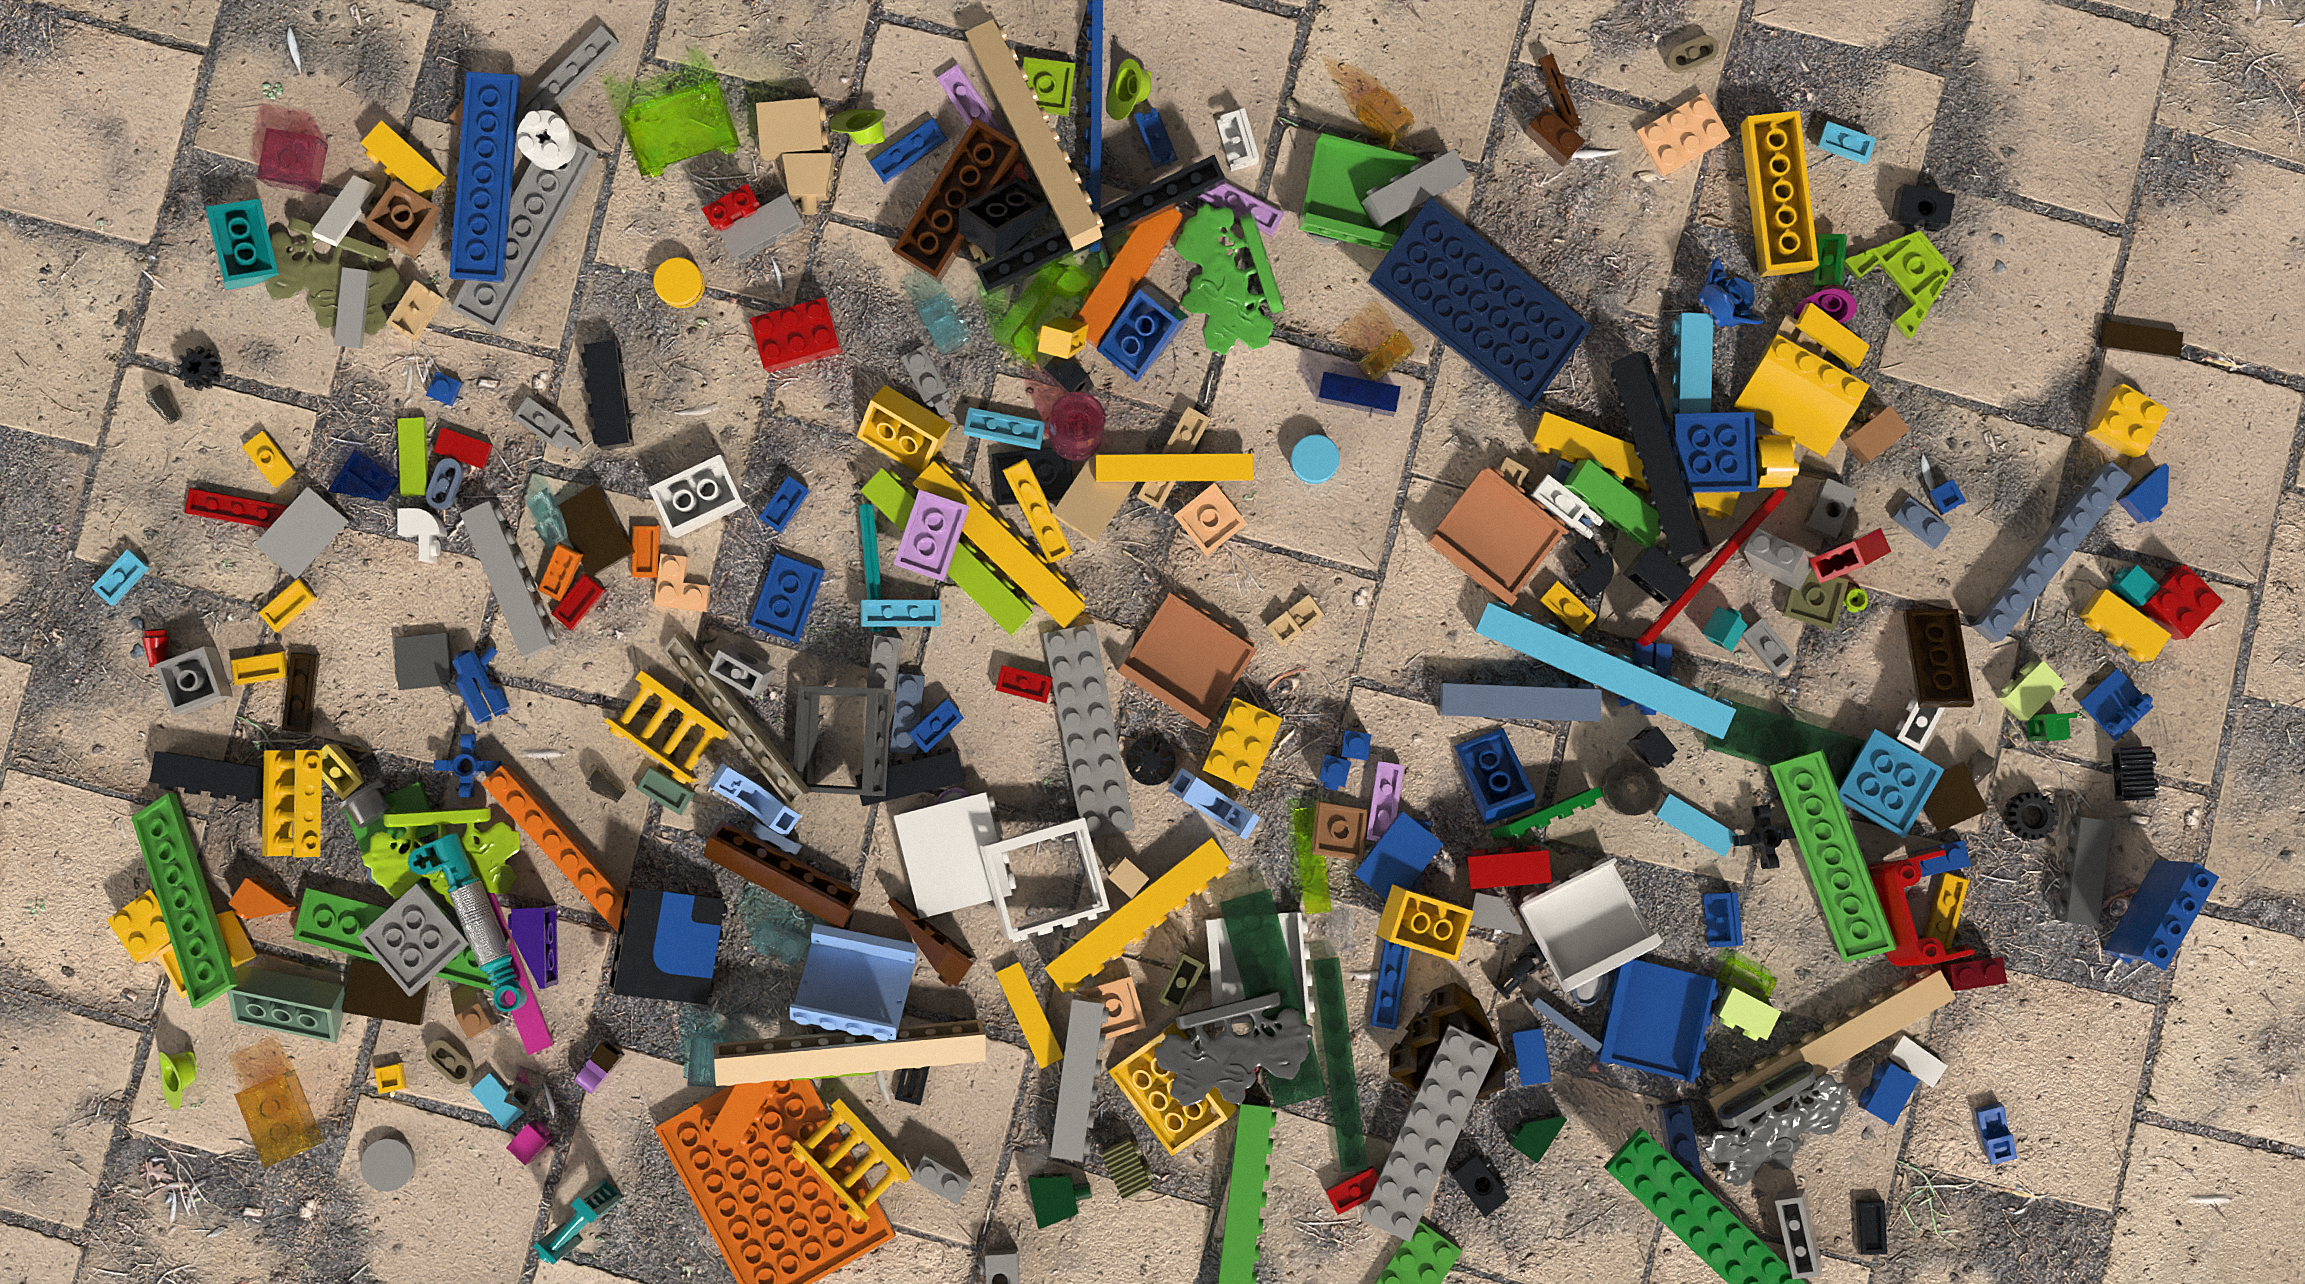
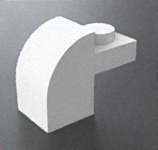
M397 509L398 535L403 537H419V561L437 563V556L440 555L441 551L440 542L437 540V537H447L444 523L436 515L421 509Z

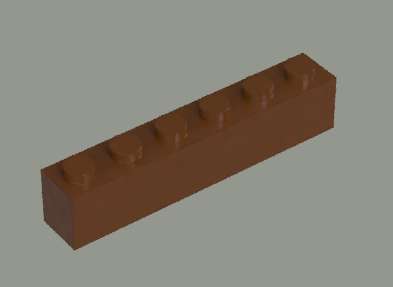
M723 820L718 823L710 834L703 856L841 929L844 928L853 914L861 895L855 889Z

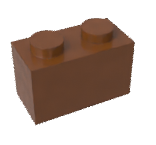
M1547 106L1529 124L1525 131V134L1562 167L1578 152L1585 142L1577 132Z

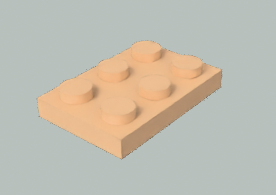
M1705 92L1636 132L1637 137L1661 177L1731 137Z

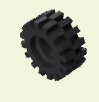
M2019 793L2018 796L2011 798V803L2006 804L2005 807L2008 808V811H2004V816H2007L2008 820H2004L2005 825H2009L2010 828L2008 830L2011 833H2015V836L2028 840L2046 838L2048 836L2047 833H2052L2055 830L2052 826L2058 824V821L2054 820L2055 816H2059L2058 811L2053 809L2056 807L2055 803H2050L2051 799L2048 796H2043L2042 793ZM2028 806L2036 807L2040 813V820L2034 826L2026 825L2022 819V812Z

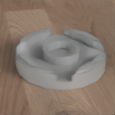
M388 1137L379 1139L368 1146L362 1155L360 1166L362 1176L368 1185L376 1190L389 1192L401 1188L410 1181L415 1170L416 1160L414 1152L407 1143Z

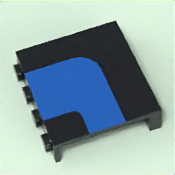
M626 885L607 991L613 995L708 1005V999L712 997L714 991V984L711 982L713 972H716L718 967L717 947L721 945L723 939V931L720 930L721 923L727 915L725 899L718 896L712 898Z

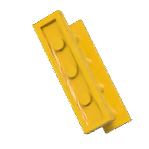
M641 670L635 678L641 683L639 692L618 721L614 718H606L604 722L610 726L608 730L618 738L625 736L674 772L672 776L683 784L686 782L695 783L697 778L690 774L693 767L713 740L716 741L718 738L726 740L730 733L723 725L653 675ZM656 693L662 698L660 701L662 704L641 734L637 736L626 727L647 697ZM677 708L684 713L682 715L683 720L663 748L658 751L647 742L669 711ZM698 723L705 728L703 731L704 735L683 765L679 766L668 757L691 725L695 726Z
M264 750L262 856H292L293 848V857H320L322 750H295V758L294 751ZM293 769H295V785H293ZM292 822H294V836H293V838H292Z
M838 1098L829 1106L832 1110L830 1113L831 1117L802 1145L796 1140L790 1144L794 1148L791 1153L801 1164L806 1161L849 1206L846 1211L856 1222L860 1219L863 1222H867L870 1217L864 1211L893 1182L896 1183L899 1180L901 1183H905L912 1174ZM845 1123L851 1129L848 1133L849 1136L819 1165L809 1152L838 1124L842 1125ZM863 1142L869 1148L866 1152L868 1155L837 1184L827 1172L856 1143L860 1144ZM881 1161L888 1168L885 1171L886 1175L856 1204L846 1191L874 1163L878 1164Z

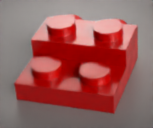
M747 183L701 209L715 231L718 229L724 231L734 225V220L740 217L745 219L754 215L757 212L756 208L761 205L754 191Z

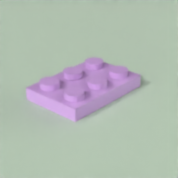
M919 490L893 565L944 582L970 507Z

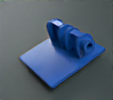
M2116 668L2079 702L2114 742L2122 737L2154 707L2151 704L2153 701L2152 696L2148 693L2142 694L2119 668Z

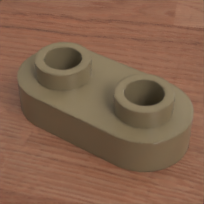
M1703 35L1676 46L1668 55L1667 64L1673 72L1678 74L1686 73L1711 62L1718 54V42L1712 36ZM1700 48H1706L1708 54H1702ZM1676 58H1682L1684 64H1678Z
M440 1039L428 1046L426 1050L428 1062L454 1084H463L473 1078L475 1074L474 1063L450 1041ZM440 1048L445 1049V1057L439 1055ZM460 1065L465 1067V1074L459 1073L458 1068Z

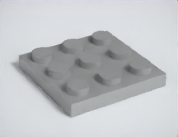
M416 883L358 936L359 940L409 997L420 990L469 945L466 935L421 883Z

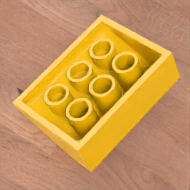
M1777 334L1769 340L1736 399L1733 408L1740 412H1754V418L1758 422L1780 434L1793 435L1796 443L1824 458L1858 408L1870 385Z
M1176 1021L1158 1032L1108 1071L1171 1156L1226 1121L1239 1107L1238 1104L1224 1100L1219 1089L1216 1087L1211 1088L1209 1093L1206 1094L1204 1101L1190 1106L1179 1104V1101L1170 1095L1172 1082L1177 1077V1074L1159 1068L1154 1050L1157 1047H1161L1162 1041L1167 1034H1175L1183 1039H1189L1182 1029L1177 1027Z

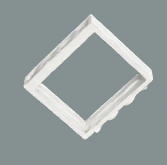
M1085 817L1075 818L979 846L1004 939H1012L1013 943L1028 939L1027 934L1038 932V935L1047 934L1054 931L1053 926L1062 924L1063 928L1078 924V919L1087 917L1088 920L1097 919V917L1103 916V911L1110 910ZM1075 831L1094 904L1012 928L992 855Z

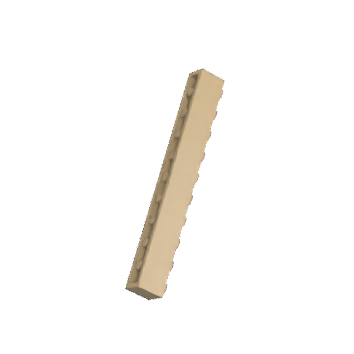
M991 19L966 31L965 34L969 45L1073 250L1075 251L1102 238L1100 227L1104 226L1097 211L1092 213L1089 207L1093 205L1091 198L1086 190L1081 191L1079 185L1082 182L1076 169L1070 170L1068 164L1071 163L1067 151L1065 148L1060 150L1057 145L1060 142L1059 136L1054 127L1049 129L1047 123L1050 120L1044 107L1039 109L1036 102H1039L1038 95L1034 87L1028 88L1026 82L1029 79L1023 66L1017 67L1015 62L1019 61L1012 46L1007 47L1005 42L1008 41L1003 27L997 28L994 20Z
M1929 967L1920 969L1915 973L1916 977L1908 982L1906 980L1897 982L1892 986V991L1872 996L1869 999L1870 1003L1863 1007L1859 1005L1849 1009L1846 1012L1847 1016L1840 1020L1835 1018L1826 1022L1823 1025L1824 1029L1817 1033L1812 1031L1803 1035L1800 1038L1801 1042L1796 1045H1786L1777 1051L1778 1055L1771 1059L1765 1057L1754 1063L1755 1068L1748 1072L1742 1070L1731 1076L1732 1081L1724 1085L1719 1083L1709 1088V1093L1703 1097L1718 1124L1726 1128L1722 1125L1717 1115L1720 1106L1799 1062H1809L1812 1064L1816 1075L1819 1076L1954 1000L1956 997L1941 970L1930 969Z
M982 1019L901 1026L898 1029L895 1041L889 1039L882 1041L874 1036L864 1034L852 1035L845 1031L713 1043L716 1086H732L734 1084L760 1083L774 1080L786 1081L789 1079L815 1078L828 1075L840 1076L843 1074L868 1073L882 1070L894 1071L904 1068H922L936 1065L947 1066L950 1064L985 1061V1031Z

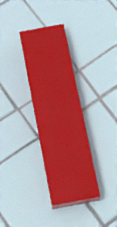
M189 488L184 513L269 529L289 505Z

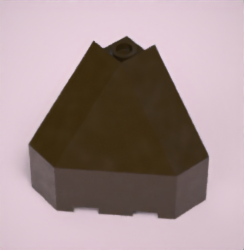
M1456 982L1433 989L1427 997L1430 1002L1422 1013L1417 1011L1405 1028L1408 1032L1400 1044L1395 1042L1390 1049L1389 1075L1412 1091L1418 1092L1447 1026L1450 1024L1498 1046V1050L1476 1096V1099L1490 1100V1093L1505 1089V1072L1512 1069L1479 999Z

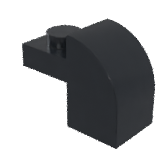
M1580 539L1570 548L1587 568L1576 576L1572 582L1589 601L1609 585L1614 574V564L1608 551L1598 557L1596 555L1598 552L1596 547L1589 540L1585 542L1583 539Z

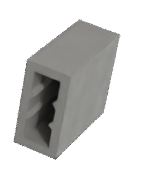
M1756 528L1744 549V553L1753 570L1798 591L1812 569L1804 549Z

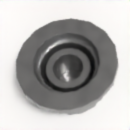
M376 781L355 792L336 808L337 813L343 814L348 812L359 829L376 822L383 817L384 813H388L391 810L390 805L380 792L385 783L383 781Z

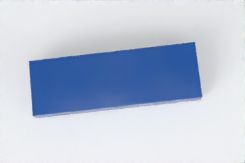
M930 118L871 159L869 163L882 182L886 184L948 141L935 120Z

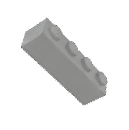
M1455 149L1448 153L1442 150L1431 157L1432 162L1425 165L1422 161L1409 169L1410 174L1403 176L1400 173L1389 179V185L1382 188L1381 185H1377L1366 192L1368 197L1361 203L1376 230L1423 205L1428 198L1431 197L1433 199L1470 177Z

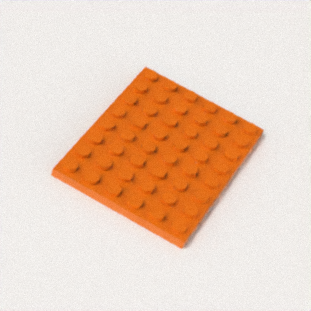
M792 1079L786 1081L777 1080L776 1084L779 1085V1088L772 1099H766L762 1106L766 1111L758 1123L754 1121L749 1130L753 1133L745 1146L740 1145L736 1150L707 1135L736 1084L723 1088L654 1128L738 1284H813L896 1237V1233L877 1199L864 1211L870 1219L867 1222H863L861 1219L856 1222L846 1211L849 1206L806 1161L801 1164L792 1155L791 1151L794 1148L790 1144L796 1140L802 1145L831 1117L811 1079L792 1081ZM836 1126L809 1152L819 1165L844 1141L838 1127ZM849 1150L827 1172L837 1184L858 1165L851 1151ZM864 1174L846 1191L856 1204L871 1190Z

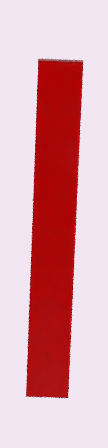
M1778 488L1760 504L1693 577L1694 579L1678 599L1668 605L1637 638V642L1642 647L1651 644L1788 495L1784 490Z

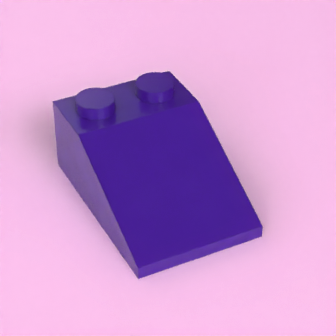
M557 905L524 906L511 909V914L508 915V928L512 930V937L539 989L557 985Z

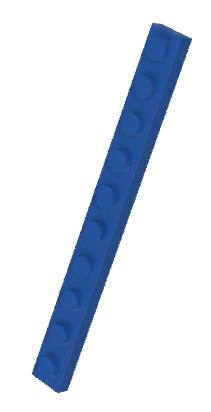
M1087 0V15H1092V25H1087V41H1092V50H1087V66H1092V76L1086 77V92H1091V101H1086V117H1091V127H1086V143H1091V152H1086L1085 168H1090V178H1085V190L1090 194L1093 205L1089 207L1092 212L1101 208L1103 0ZM1100 243L1090 247V253H1100Z

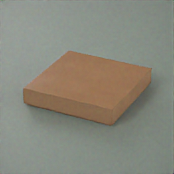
M1317 801L1310 854L1361 862L1364 859L1369 809Z

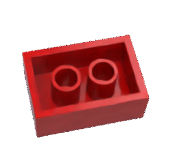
M826 297L750 318L762 365L768 373L843 353L831 306Z
M1540 844L1524 845L1525 850L1515 851L1514 846L1498 847V852L1489 853L1487 848L1472 849V854L1466 855L1470 889L1552 883L1549 850L1546 848L1542 849Z

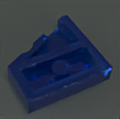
M354 450L328 491L335 494L339 493L353 497L387 501L400 479L362 451Z

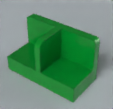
M2077 713L2033 715L2027 720L2028 741L2069 739V719L2077 718Z

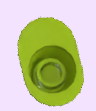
M1129 58L1120 64L1116 78L1109 91L1107 111L1114 120L1119 121L1126 118L1134 105L1146 100L1150 94L1152 74L1150 71L1140 68L1136 60Z
M851 109L843 111L830 119L829 128L835 132L847 133L858 145L882 143L885 140L882 120L886 116V112L882 109Z
M161 1051L158 1057L161 1066L163 1094L168 1105L172 1109L177 1110L182 1104V1091L196 1080L197 1065L194 1053L185 1051L167 1055Z

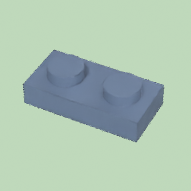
M1910 496L1904 500L1891 517V519L1932 550L1939 546L1951 530L1950 526Z

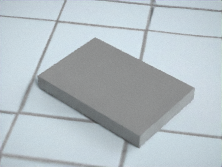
M307 486L254 545L292 577L297 579L350 520L310 486Z

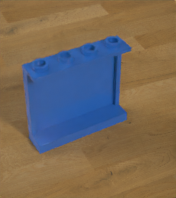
M2155 860L2103 950L2126 964H2131L2132 960L2136 959L2150 962L2165 971L2219 876L2197 863Z
M1636 959L1615 968L1599 1039L1602 1047L1596 1052L1595 1059L1600 1062L1626 1066L1685 1080L1694 1084L1695 1078H1698L1701 1072L1700 1053L1705 1051L1707 1037L1704 1036L1706 1026H1710L1712 1022L1713 1011L1710 1010L1712 1000H1716L1719 986L1716 984L1717 979Z

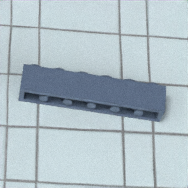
M1447 679V683L1440 684L1439 716L1599 722L1601 721L1602 690L1594 689V684H1578V689L1568 688V683H1552V688L1542 687V682H1526L1525 687L1515 686V681H1499V685H1489V680H1473V684H1463V679Z

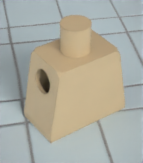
M782 154L789 196L793 201H801L802 214H817V201H827L830 198L835 169L833 154Z

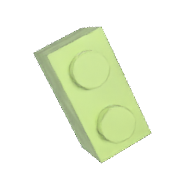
M2044 661L2028 662L2020 669L2021 675L2015 681L2012 679L2001 688L2003 693L1997 699L2019 721L2029 720L2066 684Z
M1727 985L1714 1011V1014L1720 1017L1718 1022L1732 1029L1735 1025L1743 1028L1742 1034L1755 1041L1759 1037L1765 1040L1768 1039L1781 1011Z

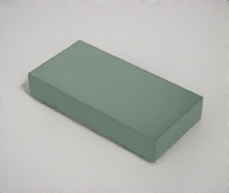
M652 766L648 767L635 788L680 816L683 815L695 795V792Z

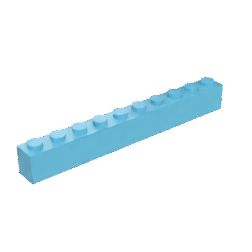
M1495 601L1493 605L1488 602L1475 631L1476 633L1719 739L1724 738L1736 712V709L1731 707L1732 702L1718 696L1715 701L1706 697L1707 691L1696 686H1692L1691 690L1681 686L1682 681L1673 676L1667 675L1666 679L1656 675L1658 670L1642 664V667L1639 668L1631 664L1633 659L1619 653L1617 657L1607 654L1608 649L1599 644L1593 643L1592 647L1582 643L1583 638L1569 632L1565 636L1557 632L1559 627L1545 621L1543 625L1533 622L1534 617L1520 611L1517 615L1508 611L1510 606Z

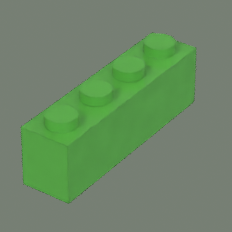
M1592 458L1578 460L1562 485L1639 546L1647 547L1653 545L1662 532L1658 524L1660 516L1657 508L1645 503L1642 500L1643 496L1637 491L1628 490L1622 485L1623 481L1619 477L1602 470L1603 466L1598 461Z

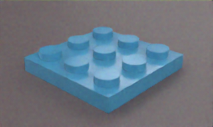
M1872 729L1838 787V791L1843 804L1901 838H1905L1945 769L1877 729Z

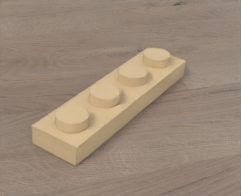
M1188 406L1161 454H1192L1211 419ZM1176 481L1145 482L1137 498L1161 510Z

